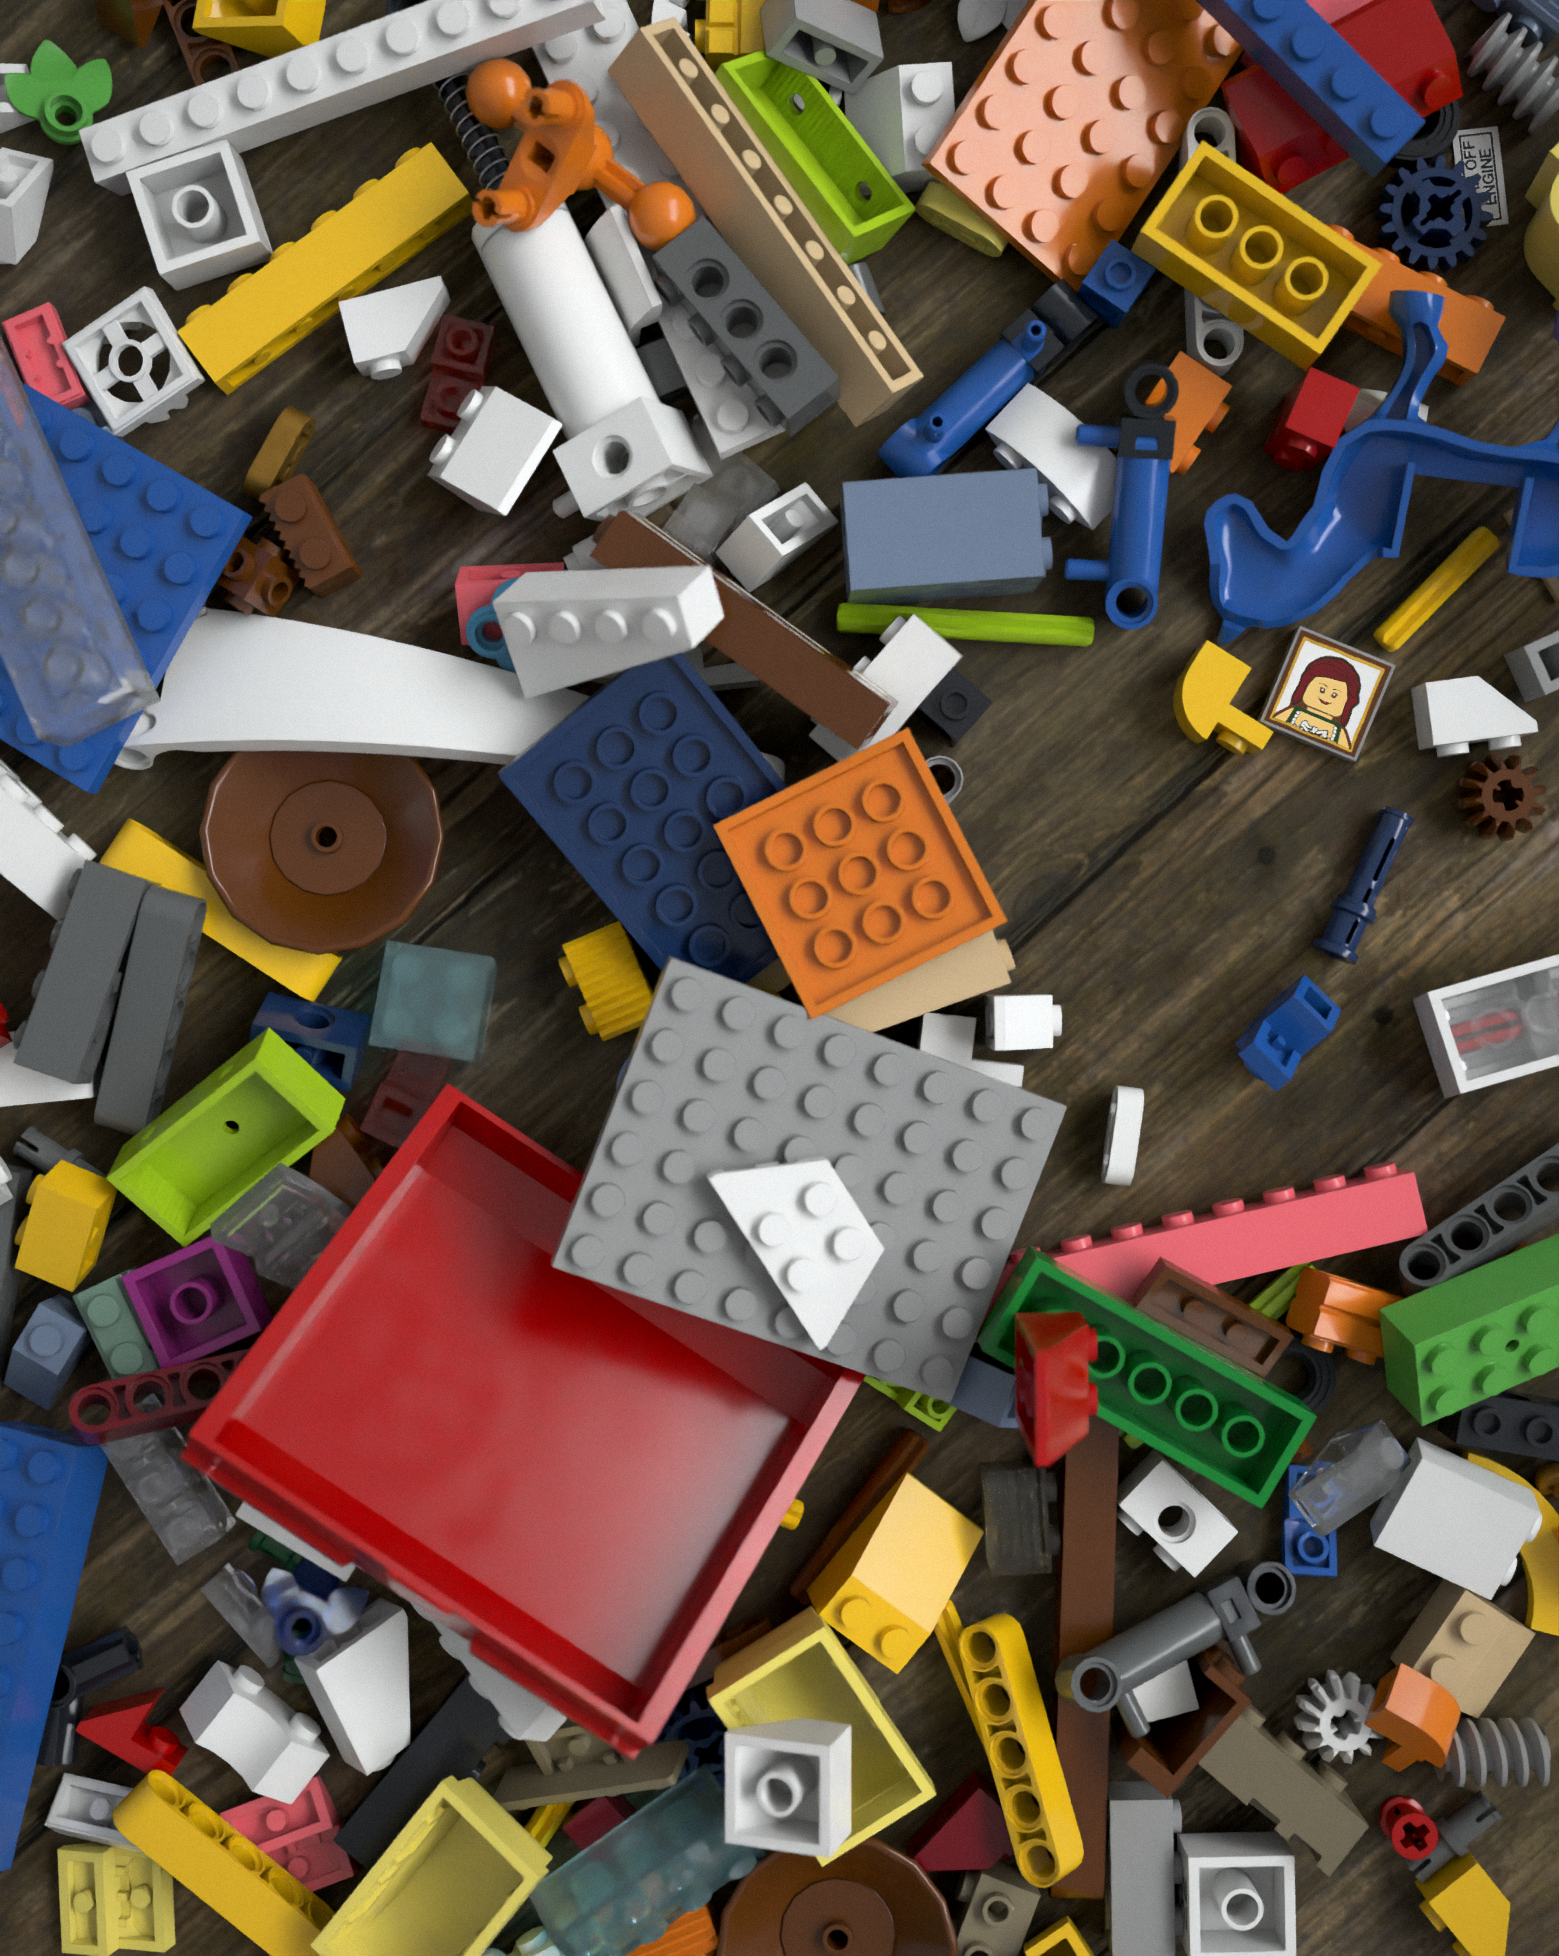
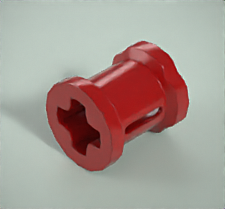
M1399 1794L1393 1795L1381 1804L1378 1823L1383 1833L1390 1839L1394 1849L1402 1857L1410 1860H1420L1429 1856L1435 1850L1438 1842V1830L1432 1819L1424 1813L1422 1806L1413 1797ZM1399 1809L1401 1814L1397 1816L1394 1813V1810ZM1411 1822L1412 1828L1404 1831L1402 1827L1406 1823ZM1417 1837L1421 1840L1420 1845H1417L1414 1841Z

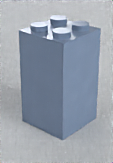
M1037 468L843 482L840 498V515L847 603L880 605L1033 593L1042 579L1046 577V570L1052 569L1053 562L1051 538L1042 537L1041 532L1042 516H1048L1049 510L1048 489L1046 483L1038 484Z

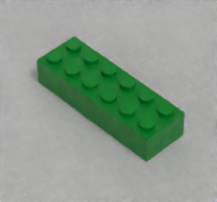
M1028 1245L979 1329L976 1338L982 1351L1015 1369V1313L1080 1312L1088 1323V1328H1095L1097 1334V1361L1088 1362V1382H1095L1097 1387V1416L1262 1509L1317 1416L1297 1397L1136 1309L1132 1303Z

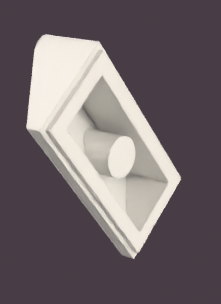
M68 1773L63 1774L44 1824L46 1827L63 1835L144 1853L119 1832L112 1818L113 1809L134 1788Z

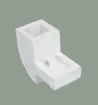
M933 1012L920 1015L917 1049L1014 1086L1022 1087L1023 1065L972 1058L976 1018Z

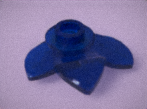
M304 1558L296 1567L293 1575L280 1568H270L263 1582L261 1592L264 1608L276 1620L274 1634L280 1647L289 1654L304 1656L319 1649L327 1636L345 1633L351 1629L365 1608L368 1598L367 1589L357 1586H338L339 1578ZM299 1618H307L309 1621L308 1631L302 1636H294L292 1634L293 1623Z

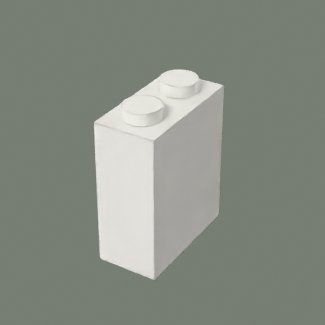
M1416 1437L1370 1521V1528L1374 1546L1491 1600L1499 1585L1506 1586L1512 1579L1517 1566L1516 1556L1524 1542L1530 1543L1536 1537L1541 1526L1542 1515L1533 1490Z

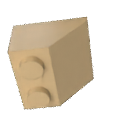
M1443 1579L1390 1659L1396 1666L1402 1662L1441 1685L1455 1698L1461 1712L1478 1719L1536 1633L1483 1596Z

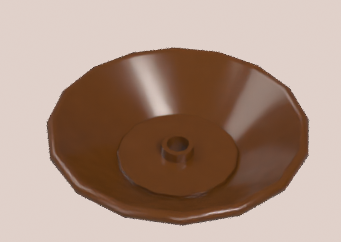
M234 751L210 784L199 828L207 878L230 915L271 945L315 955L367 947L407 922L434 884L445 839L437 790L416 756L349 752ZM326 829H333L337 834L336 842L330 847H323L319 842L320 834Z
M871 1836L823 1867L817 1858L812 1855L771 1850L747 1868L722 1910L716 1956H957L958 1942L946 1899L918 1862L880 1839ZM833 1930H842L846 1933L847 1937L842 1941H835L831 1939L829 1933Z

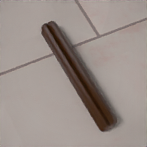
M912 1429L904 1431L790 1584V1594L796 1601L806 1607L813 1606L806 1590L905 1472L911 1474L922 1460L930 1445L918 1432Z

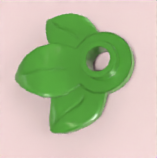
M44 40L32 58L30 74H5V87L9 101L19 113L39 121L45 134L55 142L72 145L82 142L79 130L92 126L93 115L109 104L112 96V75L110 67L104 58L92 60L77 69L72 60L50 40ZM60 113H69L74 116L76 122L71 126H63L58 123L56 117Z

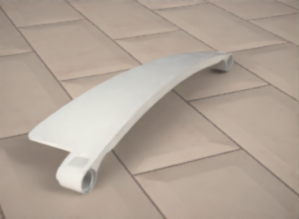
M201 608L165 672L161 697L149 700L114 764L127 769L144 770L150 768L153 765L155 756L162 752L186 750L198 752H349L430 757L507 765L590 696L561 688L525 699L517 673L413 645L321 625L257 614L249 616L242 612ZM761 753L784 781V762L776 756Z

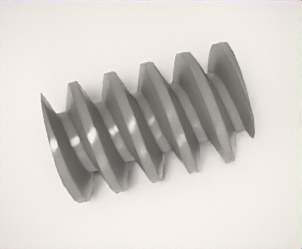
M1507 12L1494 22L1462 60L1469 56L1473 57L1466 73L1470 78L1485 70L1488 71L1482 86L1485 92L1501 84L1504 86L1497 101L1500 106H1504L1516 98L1519 100L1512 116L1515 120H1519L1530 113L1534 114L1528 128V132L1532 135L1538 132L1559 109V76L1555 78L1552 76L1559 58L1553 55L1538 63L1536 60L1543 47V43L1537 41L1523 49L1521 45L1528 29L1523 26L1508 35L1506 29L1512 14Z
M1460 1718L1444 1766L1442 1768L1434 1764L1433 1766L1439 1782L1444 1780L1445 1772H1451L1456 1787H1464L1466 1771H1471L1477 1787H1485L1487 1771H1492L1495 1782L1499 1787L1506 1786L1508 1771H1513L1518 1786H1527L1529 1771H1534L1539 1786H1548L1551 1764L1550 1746L1544 1729L1532 1718H1520L1517 1723L1511 1718H1500L1496 1724L1490 1718H1479L1475 1724L1469 1718Z

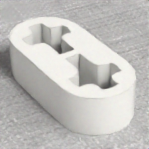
M1116 1085L1113 1090L1102 1159V1183L1127 1187L1131 1185L1144 1107V1091L1141 1088Z

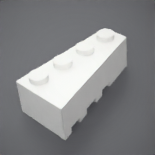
M710 566L526 572L492 602L525 699L693 649L724 617Z

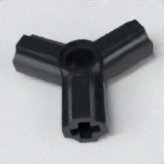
M127 1625L71 1651L63 1650L58 1670L68 1676L70 1688L69 1691H64L58 1688L56 1684L54 1686L36 1765L57 1766L74 1763L77 1760L80 1734L75 1729L82 1720L84 1695L143 1668L142 1648L136 1634H133Z

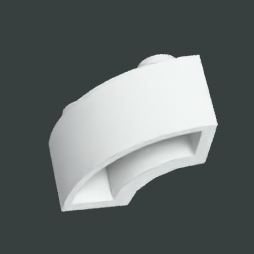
M1027 383L985 428L997 446L993 453L998 461L1008 470L1037 468L1038 484L1046 483L1050 509L1068 524L1076 520L1094 530L1113 509L1117 458L1106 447L1077 446L1075 443L1076 427L1083 423L1053 398Z
M217 1660L179 1709L194 1742L211 1750L228 1762L243 1777L252 1792L292 1804L330 1756L318 1737L321 1733L319 1725L308 1715L301 1712L296 1713L281 1698L266 1688L263 1678L252 1668L240 1665L236 1669Z

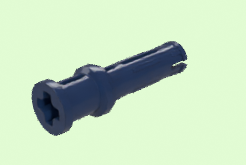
M1391 807L1381 808V814L1344 894H1338L1336 898L1332 899L1330 907L1333 909L1330 919L1321 938H1315L1312 943V947L1317 951L1347 964L1355 965L1359 958L1355 951L1367 925H1373L1377 918L1375 915L1377 911L1373 908L1374 903L1392 868L1406 833L1414 821L1408 814Z

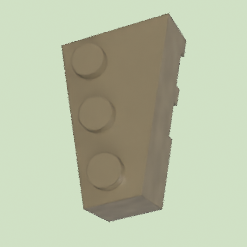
M1249 1704L1198 1764L1246 1806L1250 1803L1277 1825L1274 1830L1288 1841L1292 1836L1309 1849L1317 1861L1316 1866L1330 1877L1369 1828V1825L1344 1789L1348 1785L1347 1781L1326 1763L1322 1762L1317 1768L1303 1756L1307 1753V1750L1287 1732L1281 1730L1278 1736L1273 1734L1262 1725L1266 1718Z

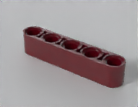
M252 1348L86 1386L72 1397L69 1404V1419L72 1431L81 1442L89 1445H98L199 1421ZM207 1379L213 1381L219 1391L208 1400H199L190 1394L189 1387L198 1380ZM145 1392L158 1393L165 1400L164 1405L153 1413L140 1411L135 1407L134 1403ZM100 1404L110 1411L109 1418L98 1426L86 1425L79 1419L81 1412L90 1405Z

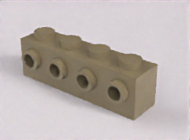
M997 1861L990 1869L963 1870L961 1872L955 1890V1900L959 1902L953 1918H951L958 1942L957 1956H1018L1041 1896L1039 1888L1028 1883L1018 1868Z

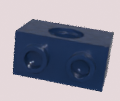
M268 992L252 1023L250 1042L270 1027L332 1087L350 1092L365 1057L371 1015Z

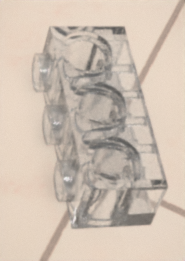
M153 1392L137 1402L135 1407L142 1412L153 1413L159 1410L162 1405ZM176 1427L99 1444L177 1566L220 1540L237 1523L209 1478L179 1459L180 1454L186 1447V1442Z

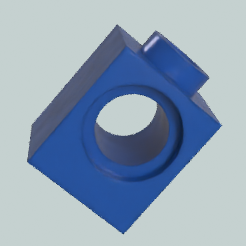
M1112 239L1082 282L1078 294L1100 316L1099 319L1117 330L1145 290L1156 269Z

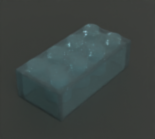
M705 1763L542 1879L529 1897L553 1944L565 1956H627L642 1944H649L659 1939L667 1931L668 1925L686 1912L695 1911L703 1907L711 1899L712 1894L730 1880L739 1879L747 1875L755 1867L756 1862L767 1853L764 1848L725 1843V1788L707 1763Z

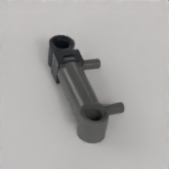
M1251 1559L1242 1561L1232 1569L1230 1575H1215L1188 1590L1190 1596L1085 1653L1068 1655L1061 1661L1056 1670L1055 1684L1057 1692L1071 1706L1089 1712L1100 1713L1107 1711L1116 1704L1131 1737L1140 1738L1149 1732L1150 1726L1134 1695L1133 1689L1221 1640L1227 1641L1243 1675H1253L1261 1669L1262 1665L1249 1641L1247 1633L1262 1625L1256 1613L1275 1616L1284 1613L1292 1606L1296 1598L1297 1589L1294 1576L1287 1567L1278 1562ZM1263 1574L1268 1582V1592L1260 1600L1256 1595L1255 1583L1258 1577ZM1092 1668L1097 1677V1684L1090 1695L1084 1696L1080 1689V1679L1086 1670Z

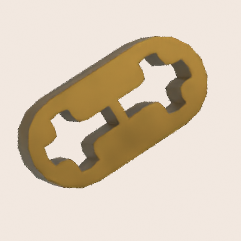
M288 406L282 411L247 473L243 486L244 494L259 501L262 493L290 479L313 436L316 425L314 418L292 406Z

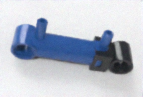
M1064 278L1059 280L1038 299L1031 309L1028 308L1004 330L999 341L923 412L900 427L883 444L877 455L898 478L934 476L947 463L949 458L1003 409L1027 383L1031 385L1035 383L1059 360L1062 354L1078 343L1097 323L1100 316Z
M1152 359L1140 361L1132 366L1125 375L1122 385L1123 395L1132 413H1120L1119 426L1079 424L1076 427L1075 437L1077 446L1117 448V464L1108 561L1068 558L1065 561L1064 577L1069 580L1106 582L1104 591L1106 612L1113 623L1120 628L1128 630L1140 629L1149 624L1156 615L1158 608V588L1171 460H1173L1176 430L1175 417L1165 414L1169 413L1177 402L1179 395L1178 381L1168 366L1163 362ZM1146 375H1158L1164 379L1166 386L1162 398L1150 404L1138 400L1135 396V388L1139 380ZM1128 587L1139 588L1146 595L1142 606L1133 611L1123 610L1116 603L1118 594Z

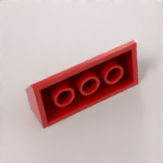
M1373 0L1329 24L1422 118L1463 97L1455 50L1431 0ZM1258 63L1220 84L1228 114L1233 121L1235 139L1243 168L1278 193L1283 194L1351 157Z

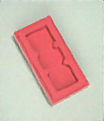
M50 302L1 322L26 385L69 410L92 401L86 385L62 346V343L68 338L57 310Z

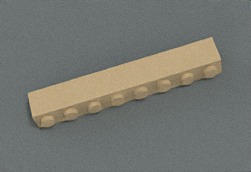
M672 17L639 28L607 70L622 91L623 96L632 105L652 134L655 142L662 148L684 180L687 188L694 194L714 223L717 231L723 236L733 252L840 378L841 398L837 401L854 426L858 427L887 411L924 377L676 18Z

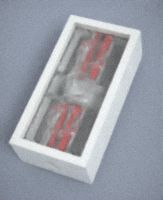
M1559 954L1436 989L1413 999L1444 1098L1559 1066Z

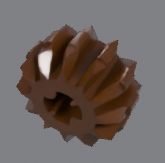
M1498 752L1488 754L1484 764L1479 761H1473L1467 765L1471 778H1461L1455 783V786L1460 791L1467 794L1466 798L1454 801L1453 806L1455 809L1468 808L1470 813L1464 817L1462 825L1465 828H1471L1479 824L1478 834L1480 839L1488 840L1497 834L1502 842L1513 840L1515 830L1521 833H1528L1533 829L1529 816H1540L1545 811L1541 804L1534 801V796L1545 794L1548 788L1545 785H1532L1531 780L1536 777L1539 768L1530 766L1521 770L1522 761L1520 755H1509L1504 761ZM1505 791L1507 802L1494 803L1493 792Z

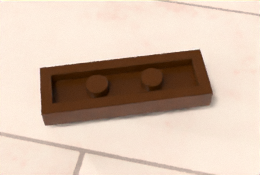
M1162 1257L1158 1259L1131 1298L1136 1309L1263 1378L1267 1376L1294 1338L1289 1327Z

